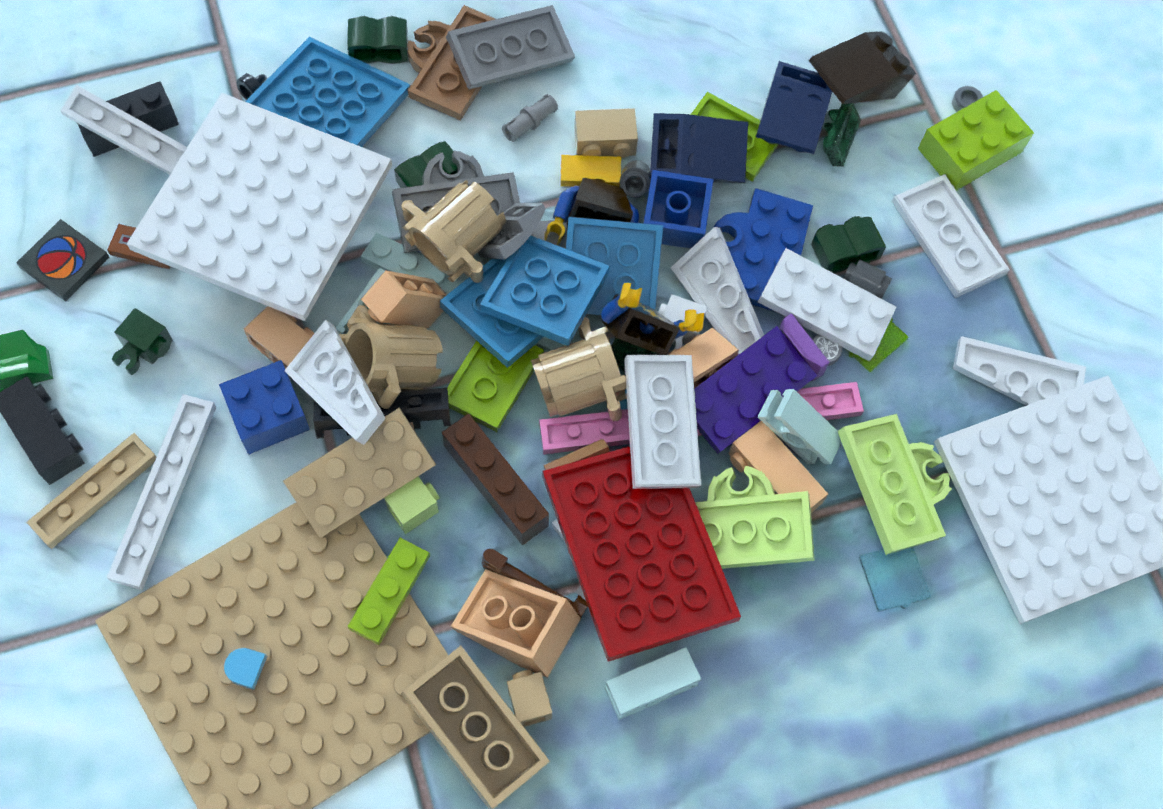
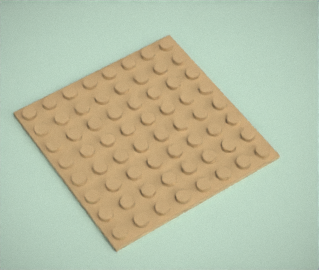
M296 502L95 620L198 809H313L430 733L403 697L402 691L447 657L448 654L411 595L408 594L380 645L350 631L347 627L387 560V557L360 514L319 538ZM247 648L264 653L267 656L255 690L234 684L225 674V660L236 649Z

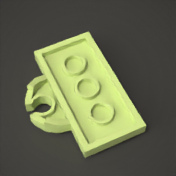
M897 414L844 426L837 431L886 555L939 540L946 536L934 504L945 499L952 488L949 487V473H943L936 477L935 480L931 479L926 473V466L933 468L943 462L941 456L933 450L934 445L922 442L909 444Z
M745 466L744 473L749 478L748 487L743 491H735L732 485L736 475L731 467L717 477H713L708 487L707 501L695 502L722 569L815 561L811 505L808 491L775 494L773 486L765 474L750 466Z

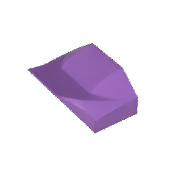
M791 313L783 319L779 329L817 374V377L812 380L815 381L824 375L830 362Z

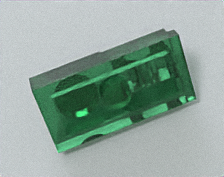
M854 103L841 104L840 109L829 110L828 115L831 121L834 122H827L823 125L828 134L823 141V150L827 154L832 166H844L860 125L861 118Z

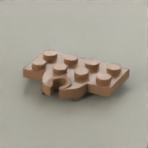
M464 5L451 26L440 21H428L427 25L414 31L416 41L419 43L426 42L431 46L421 49L413 41L408 40L409 62L413 69L419 73L408 90L409 98L461 121L482 86L468 90L446 35L448 31L495 20V18Z

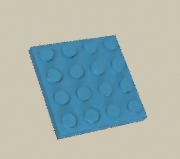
M309 36L245 102L363 147L408 96L410 84Z

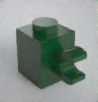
M134 308L114 331L124 347L114 353L112 361L119 367L124 360L130 359V363L125 369L130 375H133L140 367L139 356L153 365L159 357H163L168 352L173 339L165 326Z

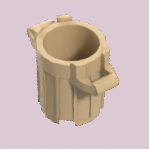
M467 180L461 184L458 183L426 213L415 206L411 200H405L401 205L403 217L408 222L402 227L406 231L409 230L404 236L406 241L411 246L416 245L436 268L449 275L447 279L451 282H454L463 273L470 277L473 282L479 283L483 280V265L476 261L473 256L500 232L506 222L504 212H501L498 216L490 205L495 199L476 182L468 186Z
M362 305L357 306L347 322L348 333L339 335L378 404L382 408L388 409L401 390H422L424 387H431L441 373V369H436L437 353H443L441 341L436 332L427 330L425 326L377 324L368 314L366 307Z
M585 317L578 329L579 335L583 340L539 354V358L533 359L531 362L550 417L555 415L560 417L606 401L610 419L619 421L622 418L619 401L627 399V393H625L626 376L620 375L610 340L605 332H608L607 326L591 331L590 322Z

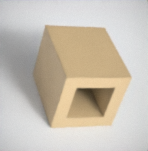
M525 670L512 675L513 680L507 681V689L514 715L523 727L551 720L552 710L542 673L533 674L532 670Z

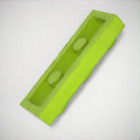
M399 538L347 626L348 629L380 645L429 560L430 552Z

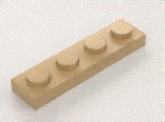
M133 433L26 523L49 548L53 549L155 462L157 456Z

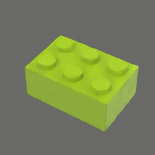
M995 90L928 128L918 150L940 176L944 174L947 176L957 191L1021 154L1034 132L1003 96Z

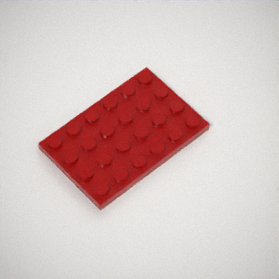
M630 446L542 471L544 484L607 662L740 620V612L690 488L633 489Z

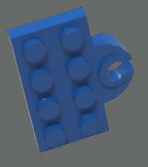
M755 188L748 213L734 212L726 214L714 225V227L720 228L721 232L729 233L733 237V241L726 242L752 305L774 311L759 303L758 300L784 250L787 248L801 256L813 205Z

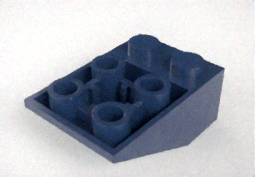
M778 61L756 134L757 138H761L771 144L777 143L790 147L797 152H807L814 155L832 95V90L818 72Z
M654 113L650 175L652 176V170L710 178L714 179L713 183H745L749 123L690 114Z

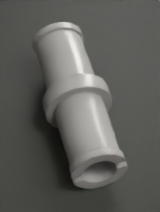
M546 94L531 107L526 106L521 109L520 115L502 126V132L509 141L514 142L529 129H536L540 126V121L558 110L556 100L551 95Z

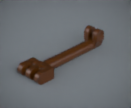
M489 548L484 551L482 558V567L484 569L566 598L580 618H582L588 605L586 600L580 595L573 602L507 562L508 558L494 549Z

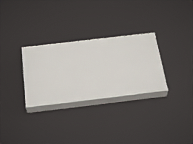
M945 174L894 196L892 203L955 298L1007 275L1010 269Z
M627 355L624 359L633 489L699 488L701 486L692 355Z

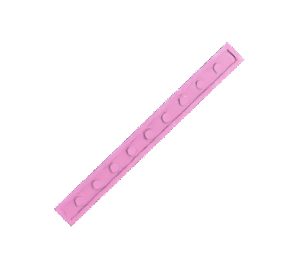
M857 382L802 388L798 391L826 420L861 416L864 412ZM628 409L621 410L622 418L619 421L611 420L608 412L539 420L543 455L576 451L601 439H604L609 447L630 444ZM697 429L698 436H701L702 434Z

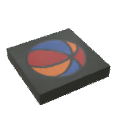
M60 219L16 263L20 269L66 302L109 258V255L98 245Z

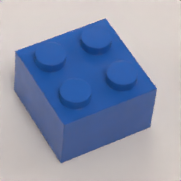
M652 170L643 224L663 225V245L691 249L706 233L714 179Z
M282 360L219 384L241 442L248 455L310 430L288 374L285 372Z

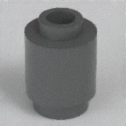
M638 160L631 161L624 166L620 177V188L624 190L627 196L638 198L647 193L651 181L649 166ZM632 176H638L640 179H634Z
M859 260L857 265L851 262L843 279L881 299L892 280L891 277L885 275V271L862 260Z

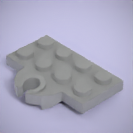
M453 151L452 161L457 165L458 173L449 175L442 168L443 153L437 154L426 166L422 176V185L393 189L392 191L404 253L420 250L416 245L411 246L404 237L409 230L406 231L402 228L408 223L403 217L401 206L403 201L411 200L415 206L426 213L458 183L461 184L467 180L468 186L476 182L495 199L490 205L498 216L516 203H520L514 172L484 176L479 162L473 155L469 156L460 151Z

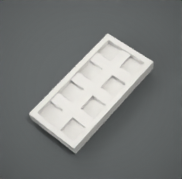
M787 248L782 253L758 300L762 305L785 317L792 313L800 325L867 361L873 358L896 309V306Z

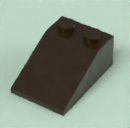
M883 31L864 32L809 59L811 65L842 104L895 99L916 74L911 68L908 58L899 53L893 45L892 38Z

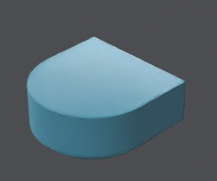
M247 648L236 649L225 660V674L234 684L255 690L267 656L264 653Z

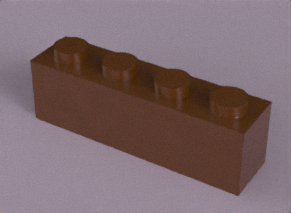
M469 413L442 431L443 444L446 450L522 546L549 526V513Z

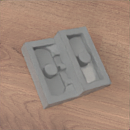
M516 203L504 212L505 224L500 232L478 252L480 257L505 260L517 251L531 236L542 219L546 209L543 203Z

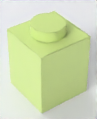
M419 476L384 498L387 509L405 534L439 512L437 500L440 499L439 495L429 482L424 485Z

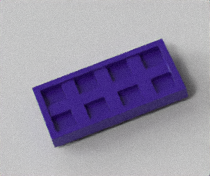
M776 326L694 389L697 429L715 452L719 454L761 421L758 415L771 390H778L781 396L784 397L783 393L785 390L795 389L798 392L817 377V374L778 326Z

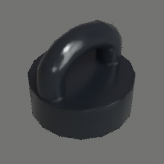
M246 73L236 81L237 89L243 98L247 100L267 80V76L260 74L255 78Z

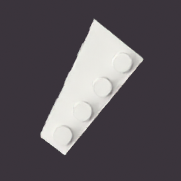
M714 227L682 256L671 269L696 303L707 306L706 318L718 333L739 350V355L763 337L764 333L721 229Z
M325 320L285 369V372L356 441L365 445L386 418L332 323Z
M961 336L957 343L953 370L1027 406L1083 385L1086 367Z

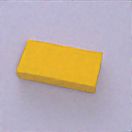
M561 155V186H580L583 178L593 180L599 178L603 179L607 184L620 187L621 157Z

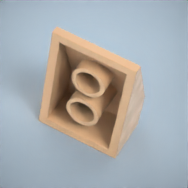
M485 569L451 627L453 630L527 670H532L535 673L541 672L542 676L548 678L581 618L566 598Z

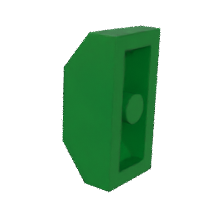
M24 330L0 335V392L25 377H28L33 384L53 379L49 350L45 346L37 344Z

